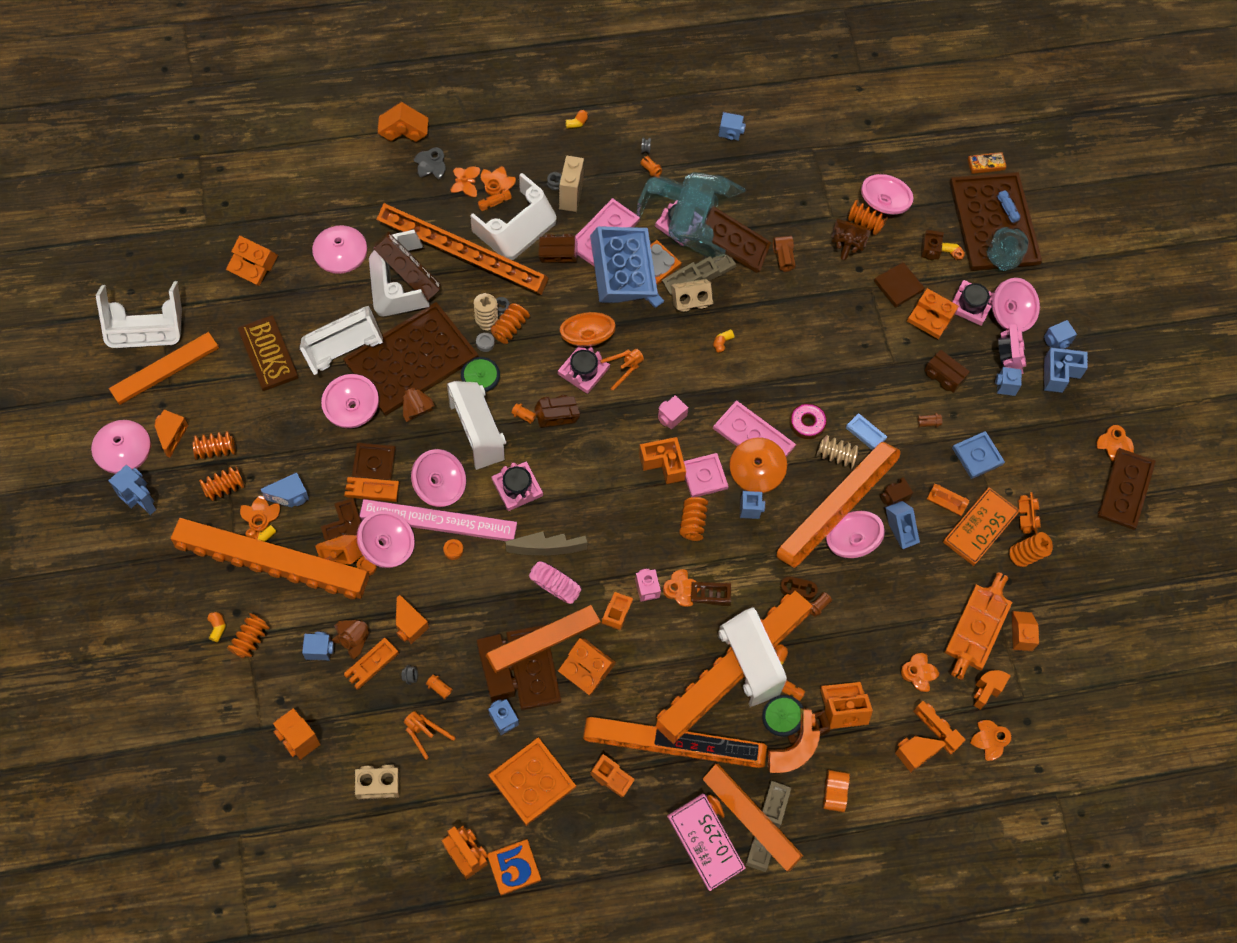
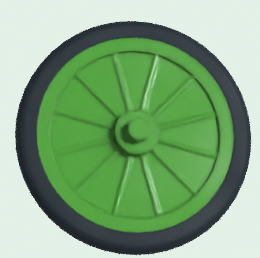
M485 357L474 358L466 363L461 370L462 382H477L479 386H483L485 392L493 389L500 379V370L497 364Z
M780 695L774 697L763 709V724L770 733L776 736L785 737L793 735L800 729L801 708L804 707L799 700L792 696Z

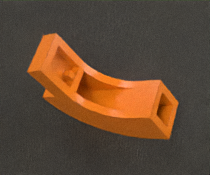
M801 708L800 735L795 744L787 749L768 750L767 770L770 773H784L795 770L804 765L814 754L819 742L820 731L812 729V726H815V714L812 713L811 709Z

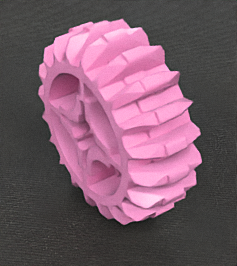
M537 562L529 574L532 581L569 604L578 598L581 591L580 586L576 582L544 562Z

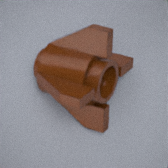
M411 388L404 392L405 395L402 397L403 416L406 422L424 413L433 411L432 407L435 405L432 399L420 391V389L415 390V388Z
M359 620L339 621L334 625L338 635L332 641L340 643L344 648L349 649L348 653L352 659H355L360 655L366 637L369 635L368 626Z

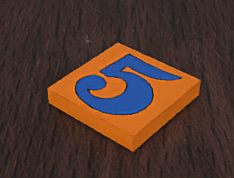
M527 839L487 854L501 896L541 881Z

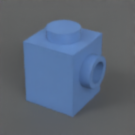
M723 112L719 137L739 140L740 133L744 134L746 124L742 123L744 116Z
M1068 320L1050 327L1044 338L1046 344L1051 348L1065 349L1073 342L1077 333Z
M1003 367L1001 372L996 375L997 394L1016 396L1021 387L1022 369Z
M743 491L740 500V518L759 519L761 512L765 511V501H762V492Z
M324 632L305 634L302 652L305 660L330 661V654L334 653V642L331 641L330 636Z
M507 699L504 701L498 700L491 704V708L488 709L489 715L500 735L519 726L518 718Z

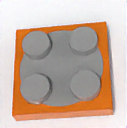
M656 240L650 246L656 285H658L664 278L681 267L682 262Z

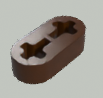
M785 577L781 582L780 591L783 595H791L794 591H797L803 598L810 601L816 597L818 587L812 581ZM788 583H791V587L794 588H791V590H787L786 585ZM807 587H809L810 591H812L810 595L806 594Z

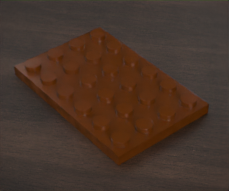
M1019 172L951 177L950 185L971 270L1032 266L1042 263ZM1006 190L1008 192V198L1012 199L1017 209L1016 211L1021 216L1019 221L1014 223L1010 221V215H1007L1001 204L1003 202H1000L998 198L1001 191Z
M435 302L430 307L425 308L382 334L383 343L372 347L370 344L364 345L344 357L343 361L353 374L364 376L374 384L379 396L378 408L386 416L403 405L402 397L405 395L404 392L406 390L415 388V390L420 389V391L425 392L462 369L466 363L478 357V353L438 303Z

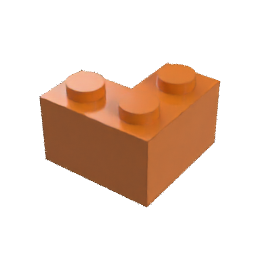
M400 102L379 116L377 134L390 141L403 134L417 142L427 135L428 117Z
M677 437L640 444L639 457L643 471L662 467L666 484L685 481L686 467Z
M294 708L273 723L276 728L273 732L280 741L284 739L282 743L292 757L296 755L301 760L320 746L315 733Z

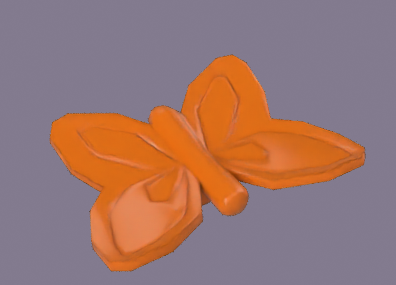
M474 166L468 167L466 170L455 168L453 172L457 178L455 179L456 183L451 188V192L458 193L463 191L466 195L475 198L477 190L473 184L475 183L474 178L480 174V168Z

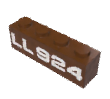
M389 231L375 243L374 250L415 291L421 289L427 301L440 290V283Z

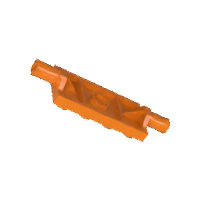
M996 573L991 587L983 588L976 584L944 652L957 659L951 675L955 677L958 674V679L964 678L969 665L980 671L983 669L1012 605V601L1005 599L1002 591L1008 581V577L1004 575L1001 579L1002 573Z

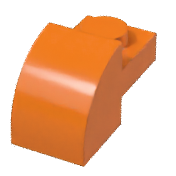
M614 592L602 618V624L621 631L633 598Z
M999 670L985 673L976 683L979 689L974 696L977 700L973 706L981 710L990 695L997 698L1011 675Z
M602 754L591 770V776L602 786L605 785L620 797H624L635 779L621 770L618 764Z

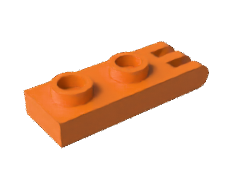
M347 477L346 482L350 484H346L345 489L348 491H345V497L397 502L399 481Z
M383 638L344 673V676L349 678L354 674L349 681L353 684L359 679L354 686L358 690L393 660L399 652L386 638Z

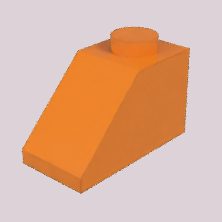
M163 410L161 415H158L155 420V428L166 456L171 457L188 424L184 417Z
M343 535L315 546L320 558L341 564H352L363 555L357 543V535Z
M399 595L396 607L397 635L404 642L407 640L412 644L429 628L428 621Z
M1012 611L1013 650L1033 651L1039 644L1038 623L1033 613Z
M914 736L910 740L908 738L902 740L898 744L899 748L895 754L911 773L942 750L946 743L940 740Z

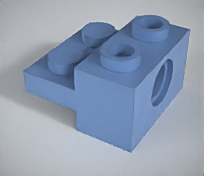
M125 465L108 480L117 496L130 508L138 503L150 515L156 511L153 505L155 501L145 487L147 483L136 468L131 469Z

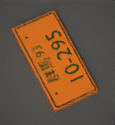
M988 488L944 539L943 543L971 565L975 566L1020 510L991 488Z

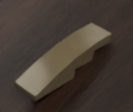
M723 252L714 258L709 256L697 264L692 262L662 281L670 295H672V284L702 279L710 281L736 268V264L732 257Z
M539 532L505 541L506 552L548 556L587 550L588 542L586 536L566 540L565 534L545 538L544 532Z
M771 781L762 812L779 829L791 787ZM754 836L746 866L766 872L771 854Z

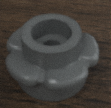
M407 665L402 670V680L406 684L411 685V683L417 682L418 671L415 666Z

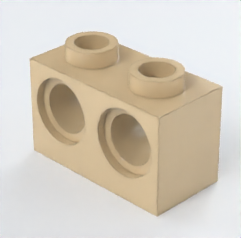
M707 279L671 285L673 304L679 311H689L693 307L706 308L708 305L713 304L711 283ZM705 291L702 298L697 297L699 292ZM683 294H687L686 300L680 301V297Z
M383 765L382 768L373 769V766H362L361 769H355L356 798L399 797L400 773L398 768H394L393 765ZM386 777L394 779L390 785L383 784V780ZM365 778L372 779V783L369 786L362 785V781Z

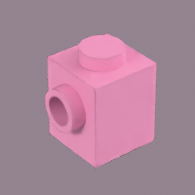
M674 396L668 402L664 401L659 406L658 419L662 425L673 429L687 416L688 407L677 396Z
M642 569L639 573H636L635 582L640 602L660 598L661 590L656 570Z

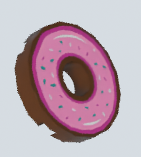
M804 403L793 409L789 418V425L797 436L803 439H814L823 434L827 426V416L819 406L812 403ZM810 418L813 424L807 425L803 419Z

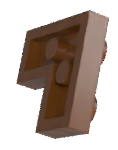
M350 498L334 503L340 521L321 526L325 541L343 535H357L361 521L354 499Z

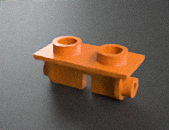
M934 484L927 500L960 516L963 515L969 504V500L966 497L964 498L937 484Z
M1030 492V498L1023 495L1018 500L1020 514L1027 513L1026 516H1020V524L1024 534L1031 533V530H1034L1037 534V528H1041L1040 517L1036 516V510H1039L1038 498L1035 499L1033 493Z

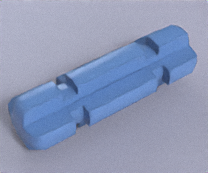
M1006 190L1001 191L998 198L1000 202H1003L1001 204L1007 215H1010V221L1012 223L1019 221L1021 216L1016 211L1017 209L1012 199L1008 198V192Z

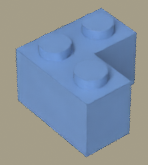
M1050 348L1044 358V390L1063 393L1069 383V377L1081 379L1088 368L1087 352Z

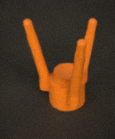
M628 349L623 353L600 360V363H604L625 356V363L621 365V369L627 366L631 367L611 387V390L619 386L633 370L639 367L638 364L643 362L644 357L638 349L633 351Z
M416 711L410 713L404 720V724L407 726L406 731L411 735L425 759H428V755L414 732L419 733L423 731L432 738L433 734L425 727L426 724L449 739L455 740L453 735L432 723L423 715H419Z

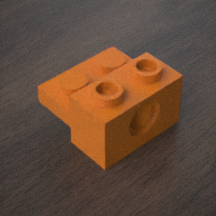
M239 235L231 251L234 254L226 270L260 286L267 270L271 271L278 255ZM245 260L251 261V262L255 263V265H253V264H251V263H249V262H247V261H245Z
M927 288L907 322L939 339L951 323L959 306Z
M579 638L558 672L588 695H592L616 662L585 638Z
M861 682L821 686L820 691L825 705V714L831 729L869 725L873 710L868 694H864Z
M454 826L448 830L449 836L442 840V844L467 880L487 866L486 858H488V855L482 846L479 848L474 843L476 837L470 829L466 831L464 826L456 829Z

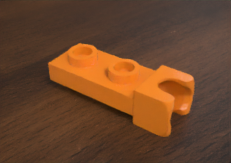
M922 701L913 711L941 741L946 743L944 749L950 755L966 741L956 729L954 731L950 729V725L946 720L939 718L935 709L930 704Z

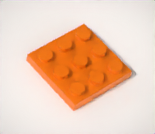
M539 737L488 775L526 826L576 788L575 783Z

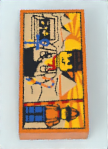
M1002 153L968 157L972 174L1006 169Z

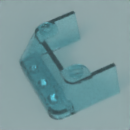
M697 172L688 174L685 177L669 225L670 236L706 257L711 256L712 258L725 254L726 250L712 243L714 232L709 225L705 224L714 192L730 198L744 193L746 189L724 176Z
M656 176L648 179L637 203L636 215L641 217L651 193L697 207L707 212L705 218L710 207L714 206L717 208L718 197L714 193L673 179Z

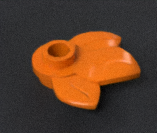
M503 166L492 173L486 169L481 173V181L485 184V191L490 195L500 193L505 189L509 190L516 182L515 177H507Z
M1119 425L1109 427L1107 433L1101 435L1097 440V449H1106L1112 462H1114L1119 448L1134 452L1132 440L1126 436L1125 430ZM1115 431L1119 433V437L1114 435Z
M261 495L255 499L252 506L242 505L240 509L242 519L249 522L250 528L258 532L264 531L268 527L269 522L276 520L280 513L279 504L269 506L266 499ZM262 521V524L256 525V522Z
M677 570L671 575V579L664 583L663 593L667 598L675 599L681 606H692L691 587L692 582L697 581L688 579L687 570Z
M918 653L911 657L910 662L902 666L901 675L904 680L912 682L917 690L929 692V682L938 678L939 671L932 664H928V656L926 654Z
M983 720L978 722L980 732L973 736L970 744L976 748L985 749L986 761H993L1003 754L1004 747L1011 742V733L1005 727H998L993 721ZM999 733H1003L1005 735V738L1003 740H999L997 738V735Z

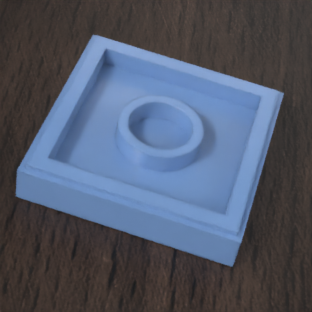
M986 431L952 447L971 479L1005 463Z

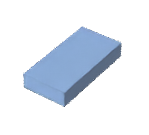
M859 413L846 426L847 430L872 450L879 443L887 439L885 434Z

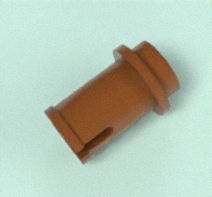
M941 414L918 415V427L935 426L938 428V426H942Z
M822 593L813 603L810 602L813 605L810 614L814 617L821 615V611L832 602V598L827 593Z

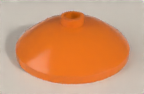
M594 312L574 315L565 320L560 326V335L565 341L572 345L584 347L600 344L608 340L615 332V322L610 316Z
M759 437L751 438L742 442L734 450L730 459V471L736 484L743 490L767 493L777 488L785 478L787 459L781 447L772 440ZM757 459L762 461L760 465L755 464Z

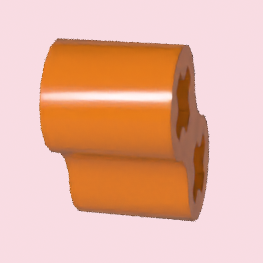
M828 770L823 809L845 812L850 778L849 773Z

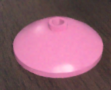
M884 174L872 175L863 182L861 187L862 196L867 204L881 213H903L911 207L913 202V194L910 188L903 181L893 176Z
M333 226L325 229L316 237L312 251L316 263L322 269L331 273L341 274L350 272L363 263L367 255V244L363 235L356 229L349 226Z
M1011 278L1003 281L995 290L992 307L997 322L1004 329L1010 330L1009 325L1017 324L1018 331L1024 332L1035 324L1039 315L1040 303L1036 290L1029 282L1021 278Z
M357 374L343 375L333 380L326 387L322 396V409L327 419L334 425L342 428H355L365 424L374 416L379 404L378 392L374 384L364 376ZM352 404H356L354 408H350Z
M129 420L114 421L105 425L95 435L91 447L92 456L99 467L110 473L116 474L125 465L131 469H137L145 462L150 453L151 440L147 431L140 424Z
M440 449L429 450L421 454L413 464L411 471L413 488L417 495L427 504L445 507L455 503L462 496L466 486V475L462 464L453 454Z
M380 510L372 512L362 520L357 531V543L363 556L372 564L383 568H393L403 564L411 556L414 549V534L410 525L403 517L391 511Z
M854 511L848 513L826 536V540L834 554L844 558H857L869 554L881 544L885 529L877 515L867 511Z

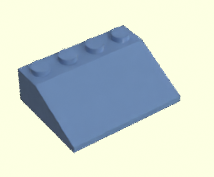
M597 226L590 235L599 301L617 303L657 296L658 292L648 228Z

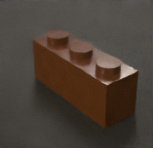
M500 634L477 640V647L491 703L515 697V690L518 689L516 678H511L510 674L513 667L509 666L495 673L486 657L488 652L507 644L506 640L501 639Z

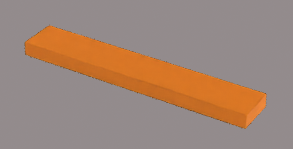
M207 332L115 384L109 390L118 404L121 405L214 352L219 347L210 333Z
M590 605L492 650L486 654V657L494 672L497 673L599 625L601 621Z
M715 764L703 778L704 782L786 871H790L803 855L719 764Z

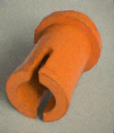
M645 156L646 160L643 158L640 164L650 172L652 177H658L662 173L661 166L653 162L649 156Z
M516 403L511 412L515 418L519 417L530 424L533 423L536 417L534 412L522 407V404Z
M433 674L426 682V685H428V689H433L445 700L453 689L439 679L440 676Z

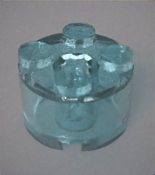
M1001 228L994 234L987 250V256L1002 271L1015 268L1022 262L1027 252L1028 238L1019 229Z

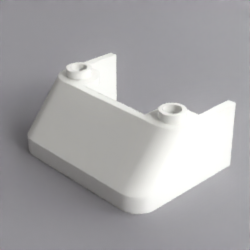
M523 173L519 175L520 192L526 196L527 201L531 204L506 224L500 219H492L485 224L475 214L471 215L472 232L496 253L510 260L516 259L556 224V214L544 192Z
M415 230L392 234L408 251L423 248V244ZM375 250L371 253L369 264L373 307L379 316H389L430 307L421 289L404 293L401 284L397 282L391 283L389 264Z
M174 281L169 290L170 300L164 302L162 306L163 314L126 316L125 309L121 304L116 302L109 303L106 285H102L96 294V300L105 344L111 348L176 344L181 336L182 314L178 281Z
M366 306L303 336L300 350L315 375L318 373V369L322 371L328 368L332 359L363 344H370L372 347L383 343V336L369 306Z
M453 381L447 383L449 405L451 409L456 408L473 450L475 469L477 470L505 460L503 445L506 444L503 433L499 434L484 398L486 394L483 386H479L477 382Z
M752 607L722 624L718 631V638L722 642L725 641L731 645L746 677L743 688L747 697H751L749 701L750 707L780 696L787 680L785 671L758 613Z

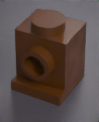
M926 230L922 240L921 257L939 260L942 253L944 232Z
M902 477L898 484L892 483L885 488V492L881 494V499L884 504L891 506L901 501H909L913 491L905 478Z

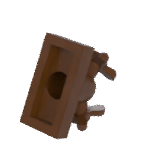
M840 219L836 220L832 233V238H834L832 243H837L836 247L841 249V242H844L841 253L842 260L848 258L851 245L855 246L852 249V253H856L858 249L860 251L864 250L863 246L866 247L871 228Z

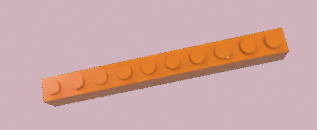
M383 203L376 219L382 224L400 232L415 230L420 241L542 295L549 278L542 273Z
M179 518L170 538L178 550H190L202 557L208 555L219 562L229 561L237 567H250L252 571L258 573L264 571L275 578L285 577L293 583H306L310 588L317 589V587H320L331 594L341 593L349 599H362L369 580L366 570L183 518Z
M794 591L791 595L786 594L778 607H772L767 613L768 616L764 620L760 619L773 648L782 642L811 613L813 605L797 591ZM732 647L727 650L725 657H719L714 662V667L710 671L705 670L700 675V680L696 684L691 683L686 688V693L682 697L677 696L667 711L664 709L658 714L656 728L673 744L745 677Z

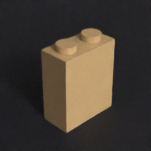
M566 155L559 187V209L577 212L583 186L584 158Z

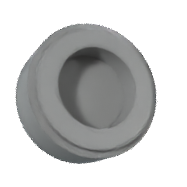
M481 333L477 336L476 346L480 351L488 352L494 348V337L490 333Z

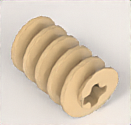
M487 293L476 296L474 299V312L476 323L482 330L488 331L491 330V327L498 320V304L495 297Z
M826 435L820 443L816 457L820 453H822V459L829 455L830 462L837 458V464L843 460L844 467L851 463L852 469L858 455V446L855 445L851 449V444L847 443L844 447L843 440L836 444V438L829 442V435Z

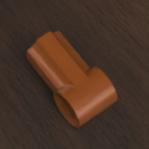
M792 236L773 238L774 253H777L779 268L783 272L795 269L796 266L793 255L794 243Z

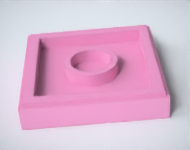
M717 453L684 461L686 467L685 480L691 497H699L728 489L729 486Z

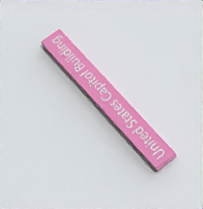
M363 499L359 516L360 520H363L372 512L387 510L403 517L410 527L501 541L514 539L517 522L365 499Z

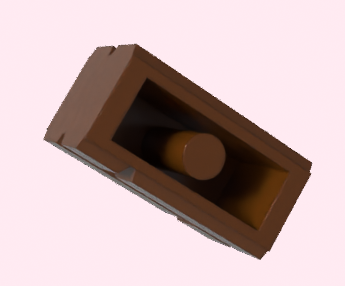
M546 234L544 237H539V259L541 263L577 262L578 243L576 236L572 234H563L562 236Z
M942 350L929 361L925 368L929 378L936 379L945 390L953 393L966 381L970 374L969 370Z
M560 395L552 399L543 397L538 400L534 407L540 427L576 423L580 416L574 396Z

